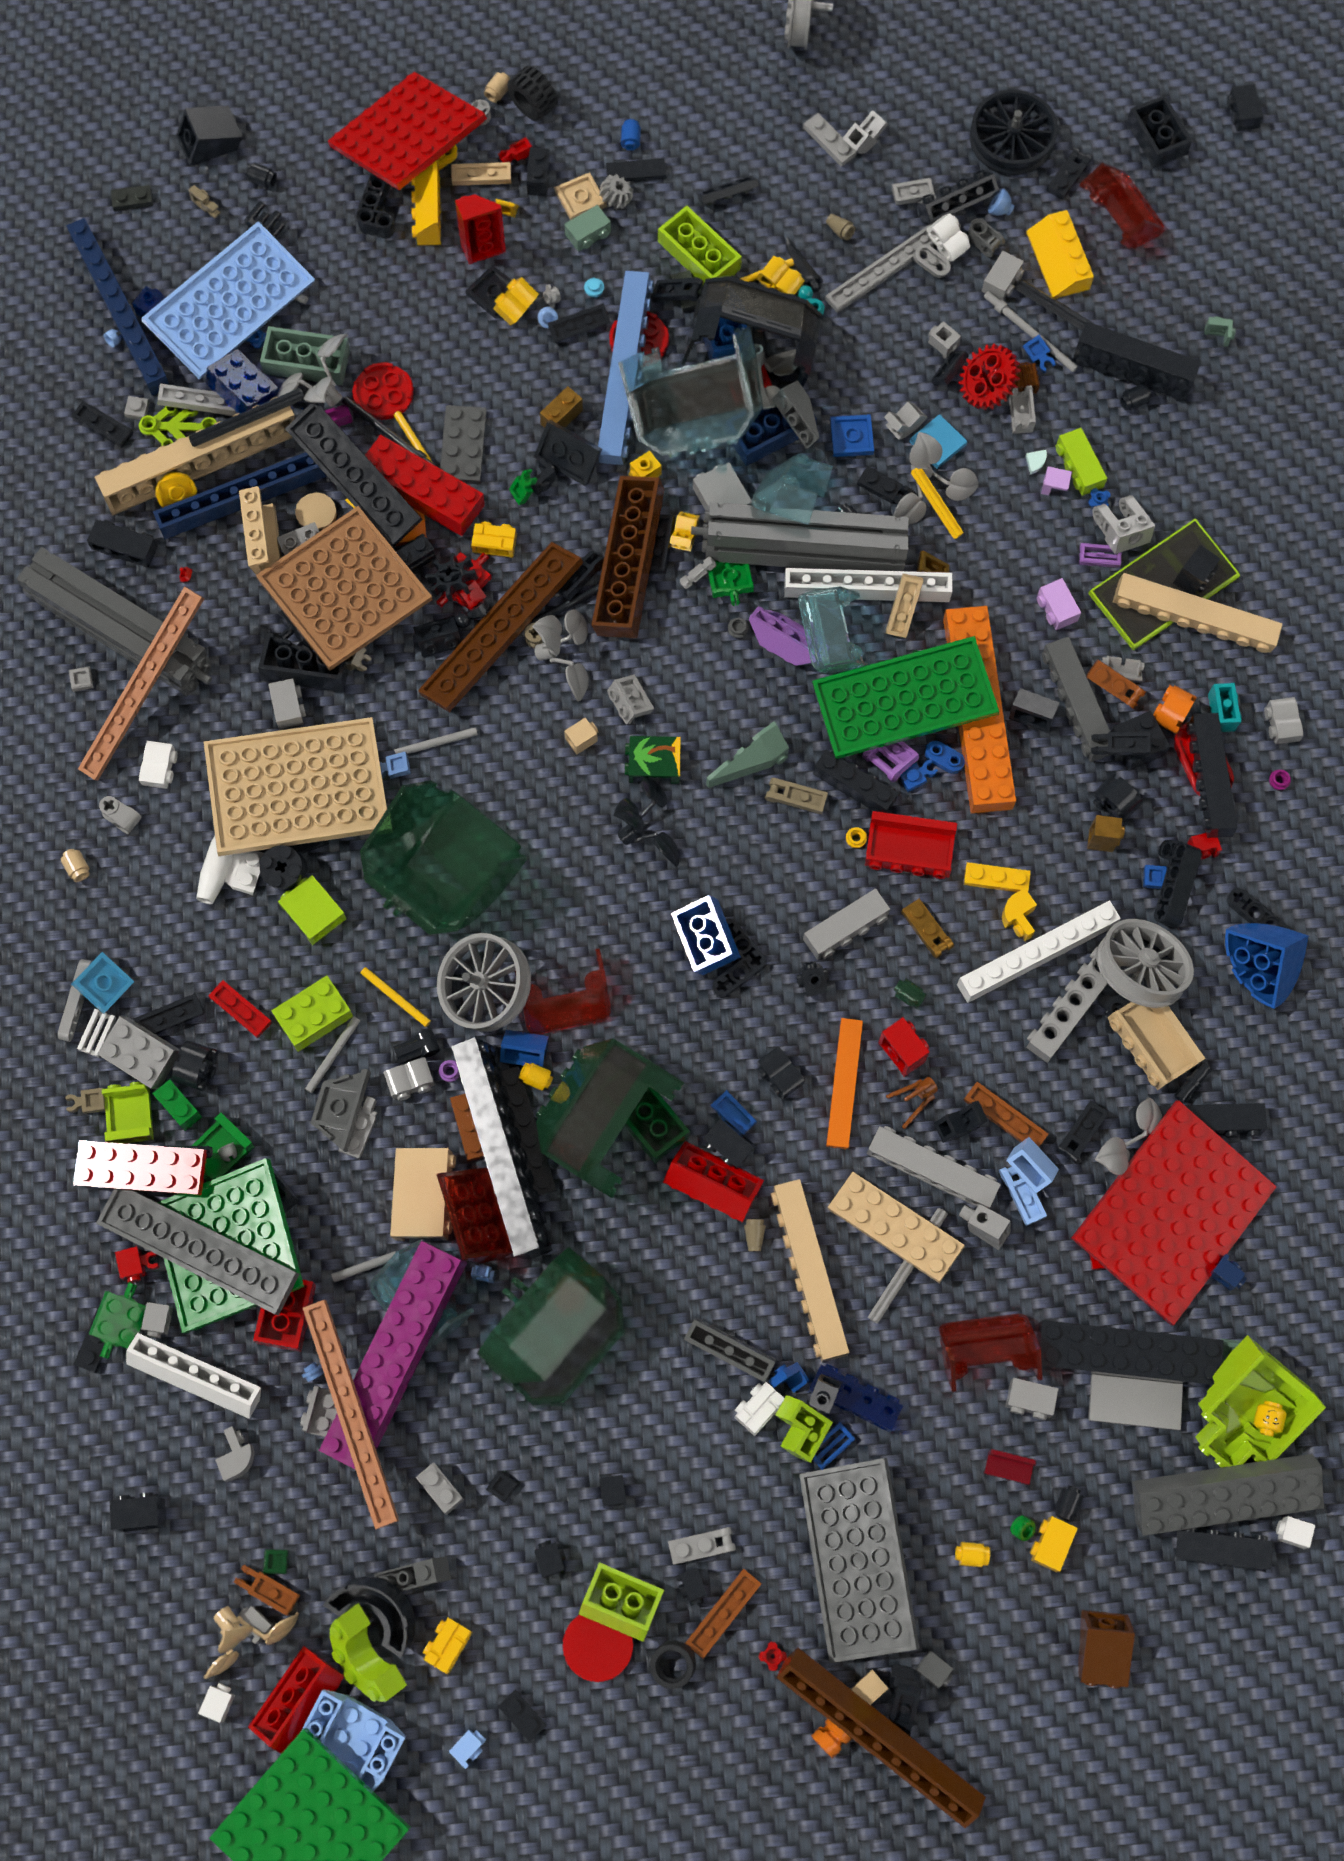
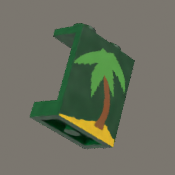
M630 736V743H625V756H629V763H625V776H629V783H633V777L671 778V784L680 783V737Z

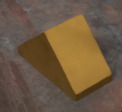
M920 551L917 572L949 573V564L925 551Z

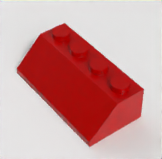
M475 194L463 196L455 200L460 243L468 264L505 253L501 205Z
M686 1141L672 1160L663 1180V1183L671 1188L679 1190L691 1198L699 1200L711 1208L729 1215L732 1219L741 1222L744 1221L764 1182L763 1179L739 1167H730L721 1158Z
M303 1646L248 1728L270 1748L282 1754L301 1732L322 1690L335 1692L344 1675Z

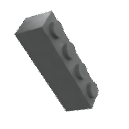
M697 1317L693 1320L684 1338L685 1341L763 1382L766 1381L776 1361L775 1358Z

